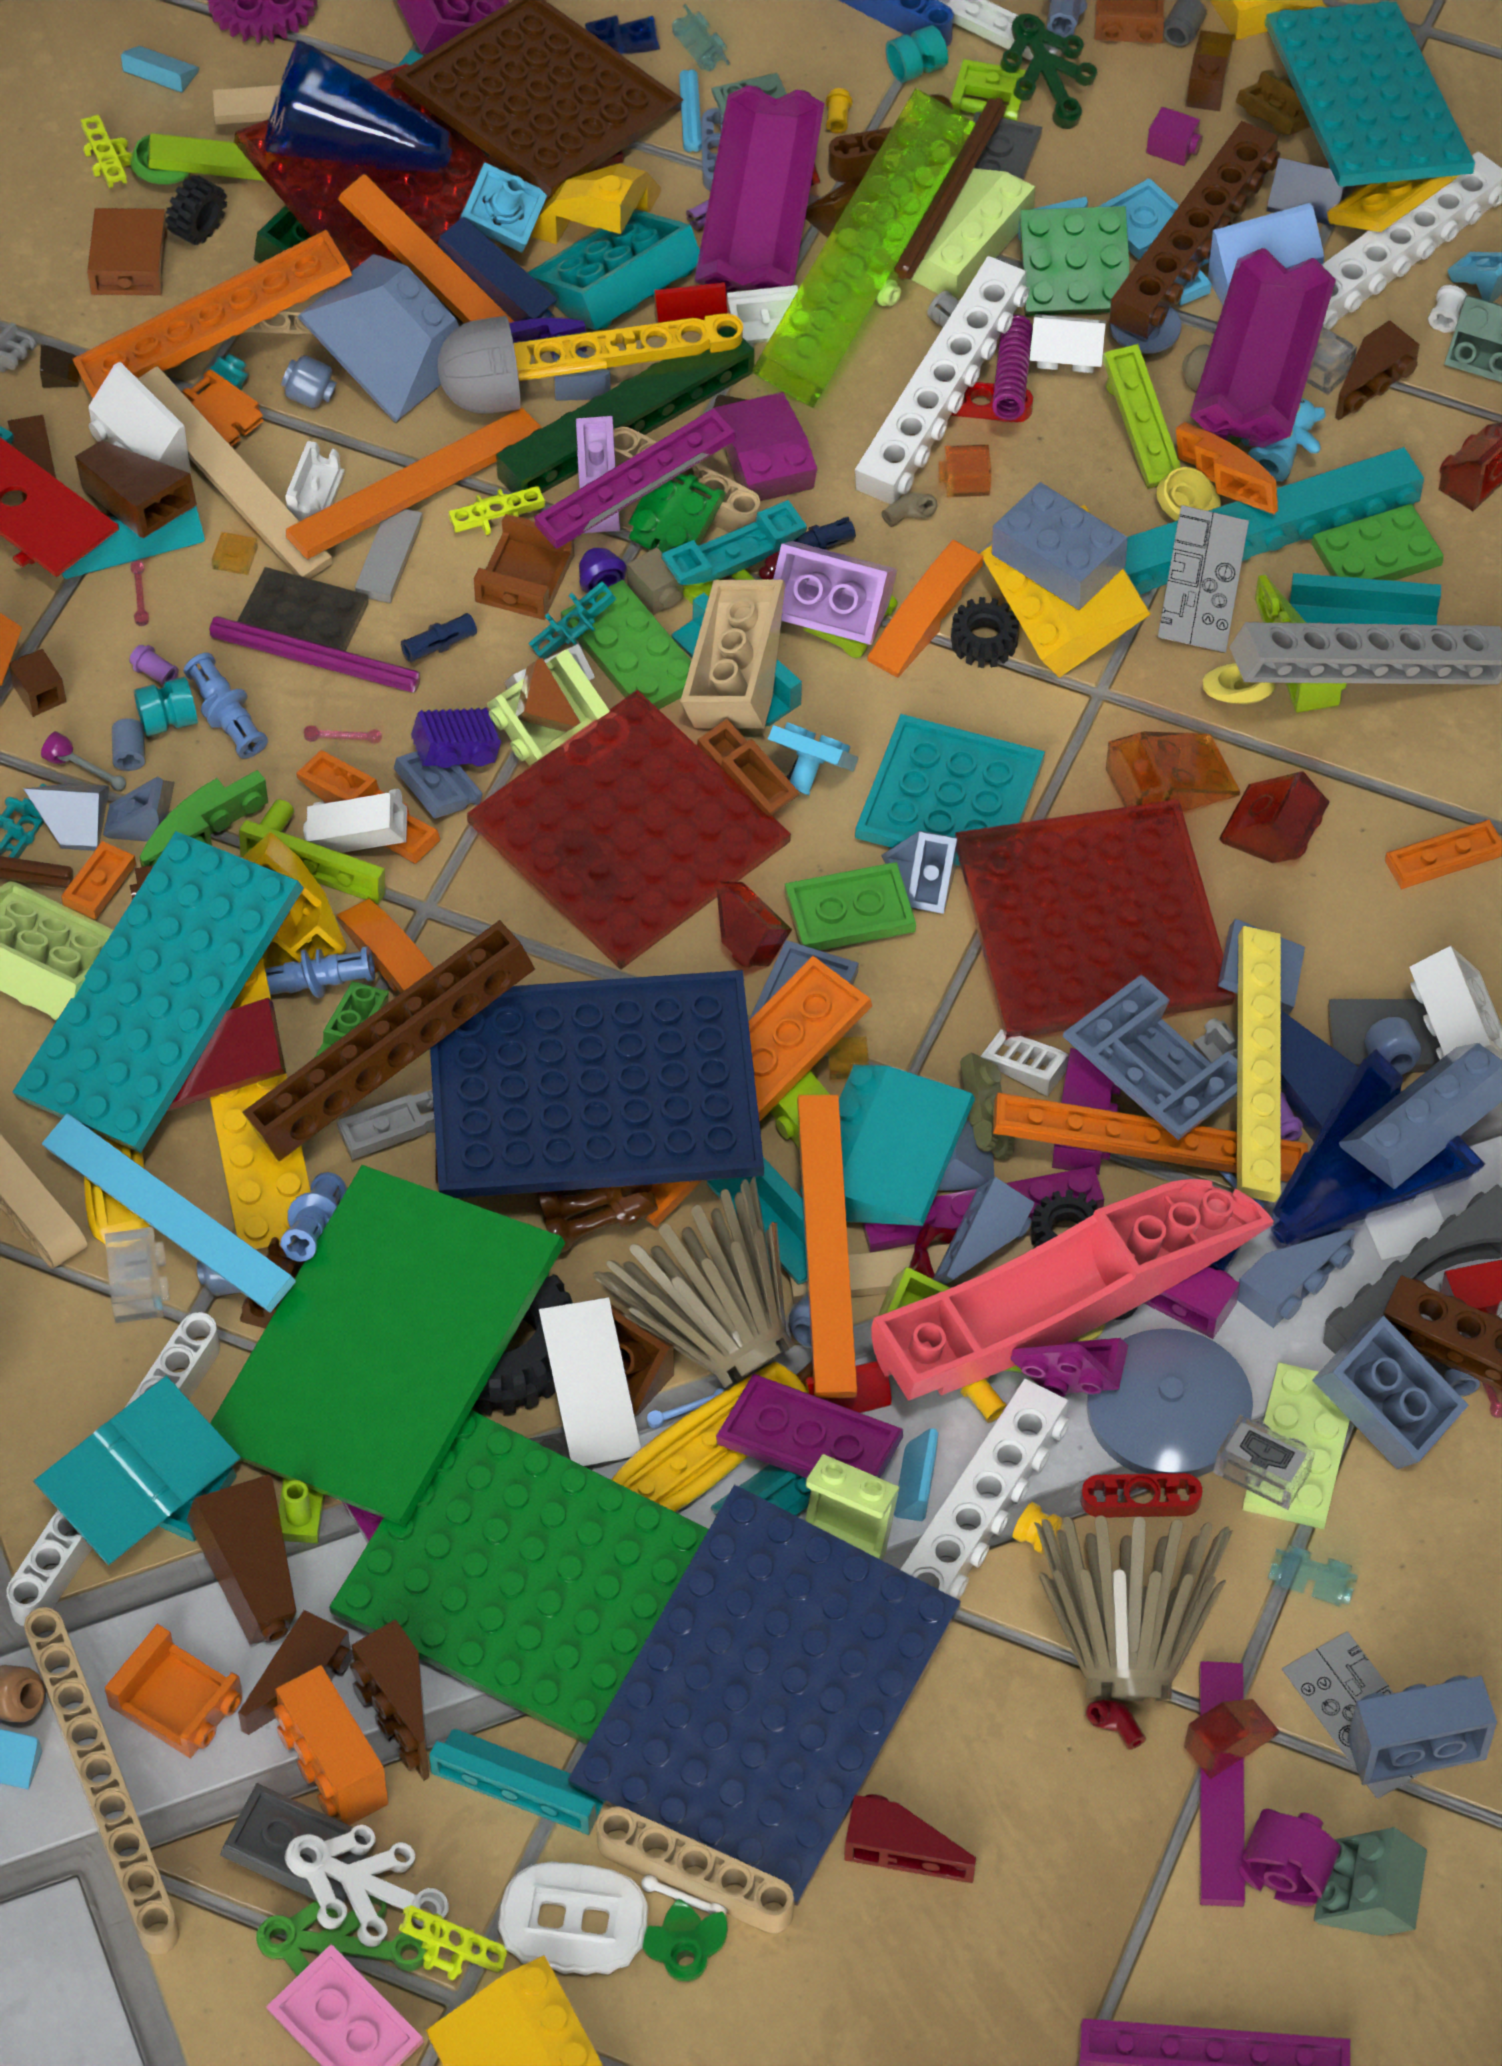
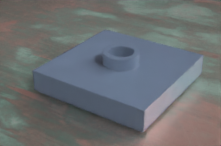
M1234 919L1229 926L1218 986L1238 994V934L1243 926L1260 928ZM1281 937V1010L1289 1014L1295 1006L1305 947Z

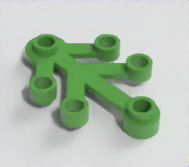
M368 1895L372 1904H377L381 1907V1910L376 1914L384 1920L387 1915L386 1902ZM317 1900L291 1918L282 1915L269 1917L259 1926L256 1934L259 1950L271 1959H284L296 1976L310 1965L300 1950L315 1951L320 1955L330 1944L343 1956L393 1961L399 1969L404 1971L419 1969L424 1964L423 1956L427 1951L422 1948L423 1941L403 1932L398 1934L392 1942L382 1940L375 1947H368L362 1944L358 1937L349 1936L358 1930L361 1925L354 1910L349 1912L341 1925L335 1929L326 1928L320 1933L305 1931L318 1921L317 1913L320 1905ZM326 1909V1913L329 1917H338V1914L335 1910ZM277 1934H283L287 1937L286 1941L281 1944H274L271 1942V1939ZM407 1950H413L418 1954L412 1960L402 1958V1954Z

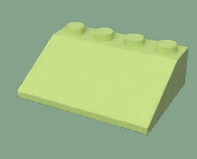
M947 166L874 247L869 253L870 259L894 271L897 261L951 166ZM974 168L914 277L910 280L937 294L948 291L960 300L987 256L996 259L1018 234L1020 210L1034 209L1035 186L1005 171Z
M15 881L5 883L0 887V991L18 999L24 1005L32 1006L50 1015L51 1018L57 1021L69 1000L75 997L86 979L84 976L110 937L113 929Z

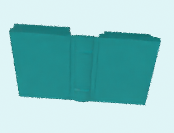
M166 1375L34 1479L33 1482L109 1566L183 1504L190 1501L237 1463L241 1457Z

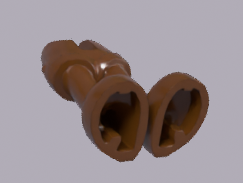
M652 1184L594 1188L576 1195H562L558 1191L538 1192L539 1200L547 1219L545 1221L546 1230L560 1235L566 1242L560 1253L566 1252L576 1240L595 1230L619 1223L621 1228L628 1227L658 1209L655 1195L649 1193L652 1189ZM608 1205V1207L588 1216L567 1220L569 1217L581 1212Z

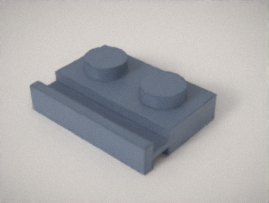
M417 751L396 758L394 770L434 819L466 809L467 804L473 803L475 806L480 804L483 793L460 765H452L448 768L422 766V761H420V755H418Z

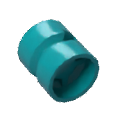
M934 25L913 31L911 37L906 34L889 40L886 43L885 51L889 67L895 78L901 83L920 77L923 71L931 73L946 67L948 64V51L940 31Z
M185 676L165 681L163 688L160 689L154 684L134 689L136 707L140 722L144 726L146 737L167 732L168 726L172 724L177 729L198 724L193 696Z

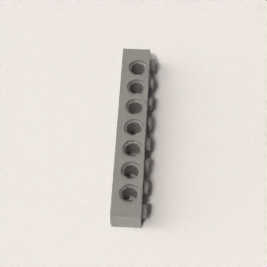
M1245 622L1229 647L1244 682L1499 684L1502 680V630L1500 626Z

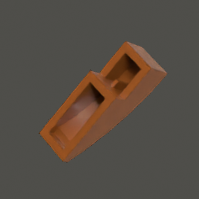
M725 719L698 738L697 754L733 790L766 815L771 816L799 796V791L754 740L751 738L747 741L728 719Z

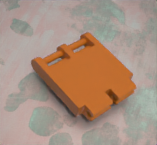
M209 369L203 374L204 378L191 389L186 387L181 392L232 447L241 440L238 437L240 433L246 436L264 421L261 418L263 415L259 410V403ZM207 384H210V386L207 387L204 391H202L199 395L197 394V392H199Z

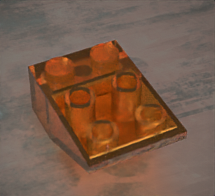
M1143 731L1108 741L1106 771L1134 826L1240 796V789L1211 734Z

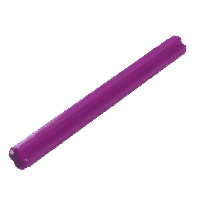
M216 616L209 627L210 636L216 639L401 690L415 692L420 683V673L416 670Z

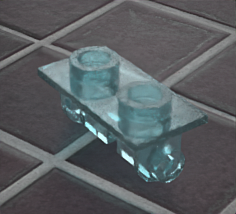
M684 4L683 7L688 14L683 18H677L673 21L672 33L678 38L686 50L691 47L688 52L701 69L711 71L721 59L729 66L730 62L723 53L728 48L716 32L710 36L707 30L711 26L700 11L693 14L687 5Z
M1288 1545L1286 1551L1276 1548V1556L1283 1559L1281 1565L1273 1562L1268 1579L1275 1581L1276 1586L1304 1594L1308 1579L1316 1581L1311 1597L1339 1607L1341 1603L1350 1604L1354 1589L1347 1587L1348 1581L1358 1582V1575L1351 1573V1565L1328 1558L1326 1565L1310 1560L1311 1552L1292 1545Z

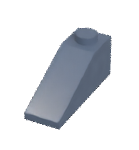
M996 1177L978 1187L933 1280L946 1285L1013 1239H1020L1032 1222V1219L1028 1216L1034 1206V1202Z

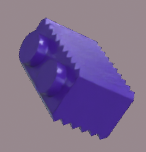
M479 707L475 710L473 708L469 710L465 708L459 710L457 708L454 711L451 708L447 711L444 709L441 711L437 709L434 711L427 710L426 712L421 710L417 713L411 733V739H413V745H415L418 755H420L422 766H438L440 768H448L459 764L484 766L489 763H495L501 745L500 736L489 716V709L487 707L482 710Z

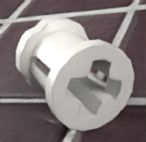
M1445 285L1438 290L1436 294V307L1432 309L1428 317L1429 324L1434 329L1444 333L1455 331L1460 311L1467 296L1465 291L1454 285Z

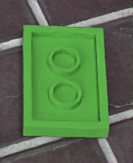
M1412 503L1313 534L1311 543L1330 576L1395 581L1442 566L1444 559L1443 553Z
M897 862L785 883L784 893L800 945L820 951L916 932V921Z

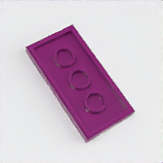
M753 1373L717 1433L716 1440L720 1446L808 1478L822 1454L880 1478L903 1439V1429Z

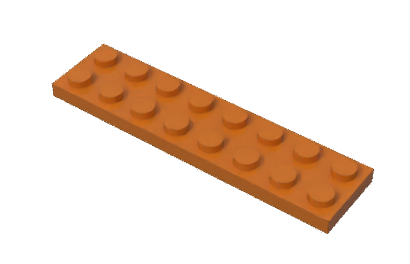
M324 230L88 350L72 360L93 399L113 366L118 362H121L137 379L156 366L162 371L175 368L183 361L200 352L209 351L216 344L232 336L244 333L253 325L263 320L271 319L278 315L279 312L297 303L307 301L312 295L328 287L340 284L344 279L352 276V273L328 231Z
M814 956L748 1021L759 1122L872 1007L871 998ZM702 1180L652 1184V1189L649 1193L655 1195L658 1209L644 1219L657 1227Z

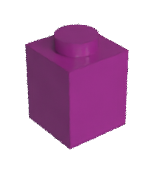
M1162 106L1149 127L1146 153L1185 166L1191 154L1196 155L1202 144L1203 135L1199 134L1200 119Z

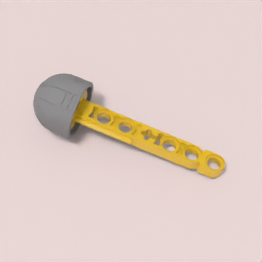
M718 314L705 316V320L690 318L513 343L507 316L479 319L459 326L446 338L438 356V376L447 396L465 410L481 414L520 409L521 404L519 381L700 355L710 349V353L737 348L743 340V323L741 319L733 314ZM729 326L734 328L737 333L732 337L725 338L720 336L717 331L721 327ZM694 331L701 335V339L697 342L689 343L682 336L686 332ZM659 336L666 341V344L662 347L654 348L647 344V340L651 337ZM637 340H641L640 349H637ZM616 344H623L626 350L619 351ZM585 346L594 349L595 354L591 357L583 358L578 356L576 351ZM545 352H555L560 356L553 363L544 362L540 357ZM531 355H534V364H531Z

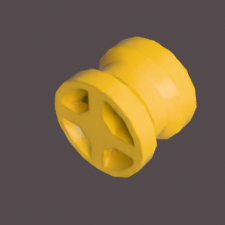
M1031 1502L1017 1521L1012 1538L1019 1542L1028 1541L1033 1544L1035 1551L1044 1554L1034 1522L1043 1526L1042 1519L1048 1520L1056 1537L1057 1531L1061 1528L1063 1518L1056 1514L1047 1515L1042 1512L1041 1506Z

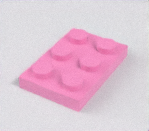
M332 1944L266 2006L268 2012L321 2066H400L425 2042L423 2037Z

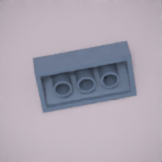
M1480 1043L1456 1047L1339 1142L1340 1147L1389 1186L1396 1189L1502 1102V1060Z

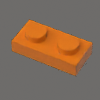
M102 841L61 895L62 904L96 920L136 866L135 855Z

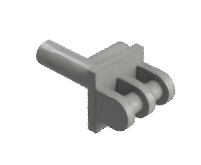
M12 322L0 333V372L3 373L7 369L14 370L18 366V360H24L28 355L27 351L34 350L37 346L36 340L31 335L19 331L16 324Z

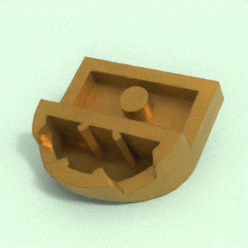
M1264 70L1261 72L1258 83L1243 88L1238 92L1235 102L1244 107L1249 115L1262 118L1272 124L1274 130L1279 133L1291 135L1310 126L1289 77L1287 79L1278 78L1275 76L1274 70Z

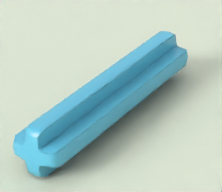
M693 69L690 71L682 70L679 74L680 97L684 99L681 103L683 148L688 153L692 151L699 152L702 149L698 73Z

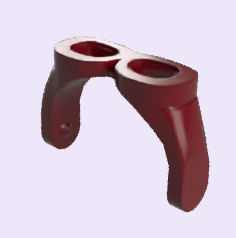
M930 1224L924 1225L917 1236L909 1268L933 1279L935 1273L926 1248L930 1242L937 1240L950 1244L956 1231L944 1227H934Z

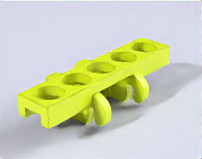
M99 115L81 119L82 129L89 142L83 148L85 156L90 157L92 155L91 150L93 149L98 163L92 167L94 176H100L101 170L109 188L113 187L115 182L122 181L123 184L127 183L123 168L131 165L130 158L132 153L126 151L128 147L127 139L121 137L110 140ZM96 123L97 128L89 129L88 125ZM100 134L102 139L93 140L95 135Z
M539 486L508 495L503 494L502 490L498 489L495 496L482 499L480 495H476V502L472 505L448 511L449 520L453 524L455 533L481 526L485 535H489L491 531L488 520L504 516L505 514L519 517L518 515L545 508V500ZM537 497H538V499L535 500V501H532V502L527 501V500H530V499H533V498H537ZM494 504H500L502 510L493 511L490 507ZM469 517L465 521H458L459 519Z
M412 1905L404 1908V1921L399 1926L398 1931L423 1941L422 1948L427 1950L423 1956L425 1969L430 1970L433 1966L448 1971L447 1978L450 1980H454L462 1973L461 1966L464 1960H468L495 1973L503 1970L507 1954L504 1945L476 1934L472 1928H462L446 1921L440 1914L435 1913L433 1915ZM411 1917L423 1922L421 1930L416 1929L412 1925ZM442 1928V1936L439 1938L440 1931ZM451 1930L458 1932L461 1937V1942L457 1946L450 1942L449 1933ZM472 1944L480 1947L478 1954L471 1952ZM441 1946L456 1952L451 1955L450 1962L438 1957ZM487 1951L499 1955L498 1961H490L487 1957Z

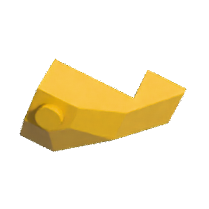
M619 163L567 179L559 186L551 198L545 199L530 237L557 245L570 221L621 234L635 209L650 213L661 192V187L647 171Z
M272 832L268 833L243 856V859L298 880L304 889L262 956L264 967L282 966L284 963L293 961L301 962V950L305 949L311 960H315L316 949H322L324 958L332 954H342L346 950L347 945L324 890L300 857Z

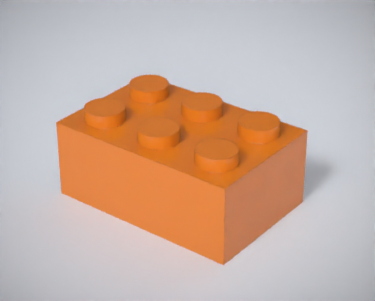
M322 1665L276 1688L278 1706L274 1707L273 1711L280 1726L276 1727L277 1732L286 1749L290 1750L294 1747L300 1759L297 1761V1765L305 1781L308 1784L316 1783L321 1792L317 1795V1798L324 1813L330 1817L335 1816L337 1820L351 1825L387 1806L389 1803L384 1767Z

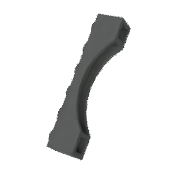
M1497 1184L1486 1194L1484 1192L1476 1194L1468 1203L1465 1211L1458 1216L1455 1214L1449 1216L1442 1223L1438 1233L1430 1239L1427 1237L1422 1238L1413 1247L1410 1255L1402 1262L1396 1260L1391 1263L1384 1271L1382 1278L1374 1285L1370 1283L1364 1285L1355 1295L1353 1302L1347 1307L1343 1308L1340 1306L1336 1308L1325 1321L1326 1330L1323 1344L1336 1354L1362 1324L1381 1317L1400 1275L1424 1282L1437 1272L1457 1264L1483 1259H1500L1502 1257V1188Z

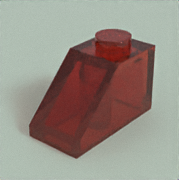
M719 882L716 891L721 942L732 952V958L744 967L770 966L791 933L792 928L744 882Z
M1254 1699L1224 1701L1188 1724L1184 1747L1207 1776L1212 1779L1279 1735V1730Z

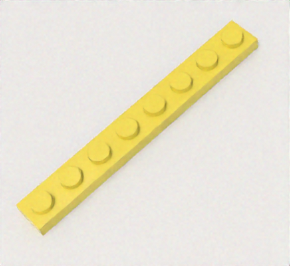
M1243 926L1238 934L1237 1190L1250 1198L1275 1203L1281 1194V934Z

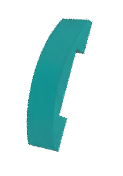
M786 500L758 512L756 522L699 546L692 540L662 553L661 558L680 585L709 582L739 572L778 552L781 544L794 541L806 532L807 525L791 502Z

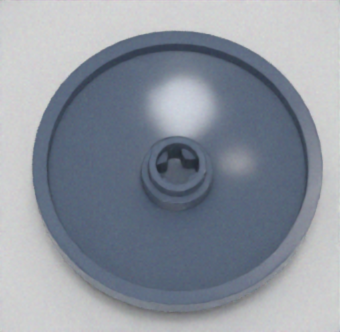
M1152 1329L1123 1339L1128 1345L1120 1388L1117 1390H1105L1099 1394L1087 1395L1088 1420L1092 1432L1101 1447L1119 1464L1138 1474L1187 1473L1199 1477L1218 1469L1229 1461L1235 1454L1227 1451L1226 1447L1240 1423L1243 1422L1250 1426L1253 1409L1251 1387L1245 1372L1237 1360L1213 1340L1186 1330Z

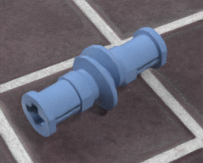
M202 653L193 657L185 665L183 671L188 679L195 682L200 690V695L204 699L200 712L204 717H207V722L212 728L222 727L225 733L230 735L237 746L236 753L240 758L247 759L255 756L266 747L268 739L263 732L257 730L251 721L250 714L242 707L247 700V693L243 689L231 690L226 678L216 668V661L212 654ZM197 664H200L202 669L199 670ZM253 742L255 747H252L250 743Z
M369 946L362 947L360 952L343 955L332 954L325 958L322 949H316L315 960L310 959L305 949L301 950V962L293 961L284 963L282 966L265 968L270 995L284 992L295 993L310 988L316 998H322L326 992V985H340L346 981L366 978L367 981L375 980V965Z
M330 1172L317 1175L311 1184V1192L296 1197L291 1203L288 1210L290 1228L285 1231L280 1243L286 1256L299 1262L307 1261L315 1254L318 1244L317 1240L347 1190L345 1182L338 1175Z

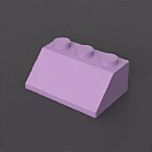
M794 541L781 544L773 580H784L785 582L781 621L872 644L889 606L897 569Z

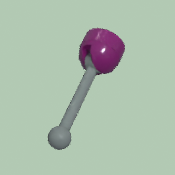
M57 731L52 732L44 742L41 750V757L57 765L72 761L110 782L113 789L120 791L125 788L126 780L124 777L119 775L113 776L73 754L72 742Z

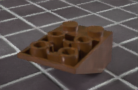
M395 1619L351 1645L354 1662L350 1664V1668L356 1678V1682L352 1683L360 1701L365 1706L371 1703L377 1712L375 1720L386 1738L393 1736L400 1747L397 1748V1751L409 1771L416 1769L423 1781L429 1778L419 1653Z

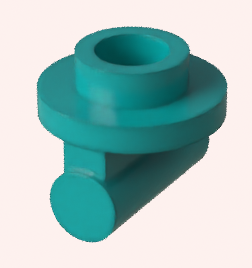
M228 353L226 358L219 355L216 363L209 368L240 390H242L243 382L249 376V373L244 370L247 364Z

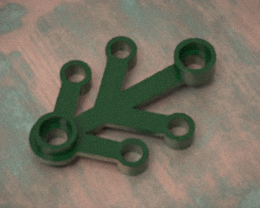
M1029 13L1020 14L1012 22L1011 32L1014 42L1011 48L1003 53L1000 66L1007 73H1016L1019 71L1023 61L1022 54L1026 47H1029L1033 58L1024 76L1016 81L1013 90L1015 97L1022 101L1030 100L1036 89L1035 83L1040 73H1042L1056 102L1052 113L1054 123L1064 129L1074 128L1079 122L1082 108L1075 98L1069 97L1057 71L1075 79L1082 86H1090L1094 83L1097 76V68L1089 62H1083L1080 65L1074 64L1048 52L1044 44L1061 50L1067 58L1076 59L1081 55L1084 47V42L1079 36L1069 35L1064 38L1046 30L1043 21L1039 17ZM1068 45H1074L1077 49H1072ZM1007 59L1014 60L1016 63H1010ZM1082 72H1086L1090 76H1085L1082 74ZM1020 87H1026L1029 91H1024Z

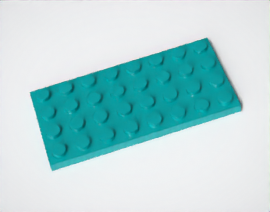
M1380 1L1378 3L1359 5L1347 4L1345 6L1326 8L1314 7L1312 9L1293 11L1281 10L1280 12L1266 14L1265 26L1339 187L1474 173L1475 161L1397 1Z
M175 831L84 976L86 979L75 997L69 1000L12 1093L18 1099L60 1118H63L68 1113L94 1133L141 1153L208 1045L224 1014L231 1008L303 891V886L298 880Z

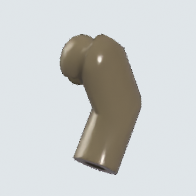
M907 493L884 509L882 517L890 526L895 525L904 517L927 518L932 516L937 509V501L930 494Z

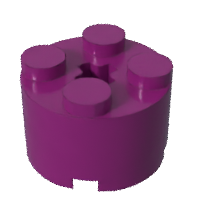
M1263 1809L1242 1856L1239 1872L1244 1880L1261 1892L1263 1885L1275 1890L1274 1899L1291 1905L1312 1906L1317 1903L1318 1898L1321 1899L1325 1892L1341 1846L1322 1829V1820L1312 1814L1302 1812L1298 1814V1817L1272 1809Z

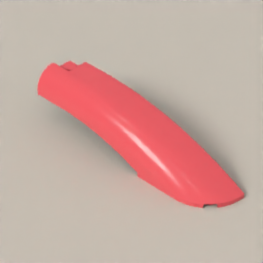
M1184 1179L1160 1185L1095 1210L1092 1216L1065 1232L978 1277L875 1317L872 1322L871 1338L877 1361L885 1377L893 1375L908 1401L938 1390L940 1395H944L1016 1366L1010 1359L1013 1349L1062 1345L1119 1317L1216 1262L1271 1227L1274 1221L1256 1201L1243 1192L1235 1189L1232 1193L1214 1187L1210 1180Z

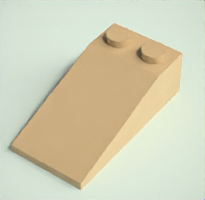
M784 580L713 581L680 701L694 728H714L725 719H728L735 728L765 727L773 696L785 592Z

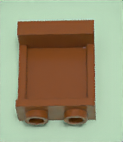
M1096 0L1094 40L1162 43L1164 0Z
M94 209L87 269L91 295L162 296L161 262L164 238H167L168 234L167 224L165 223V209Z
M505 514L502 519V535L486 569L478 568L474 577L475 602L545 620V615L549 612L574 557V539L556 549L535 526V521L525 517Z

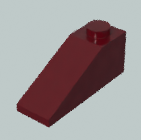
M868 1794L866 1796L854 1795L845 1840L844 1861L973 1884L976 1867V1857L898 1802L889 1801L886 1797L877 1794Z

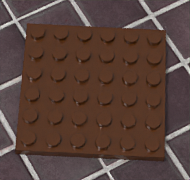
M545 0L510 1L395 74L393 84L523 180L540 188L548 198H551L559 186L567 179L588 173L681 110V103L684 100Z

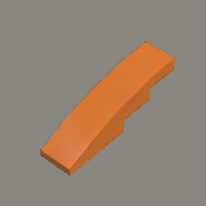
M1184 422L1176 428L1178 459L1196 465V470L1202 472L1210 481L1215 482L1217 494L1272 514L1278 511L1276 479L1259 462L1237 446L1192 424Z
M953 539L906 597L872 648L867 661L898 678L939 633L942 619L962 598V588L983 566L984 556Z
M320 750L296 773L297 778L325 803L385 793L379 790L375 778L323 750ZM407 807L406 842L386 845V847L416 864L440 841V836L437 829L411 816Z
M370 898L336 915L337 921L359 951H361L362 947L369 946L374 960L375 973L380 971L393 991L398 989L402 993L434 969L408 935Z

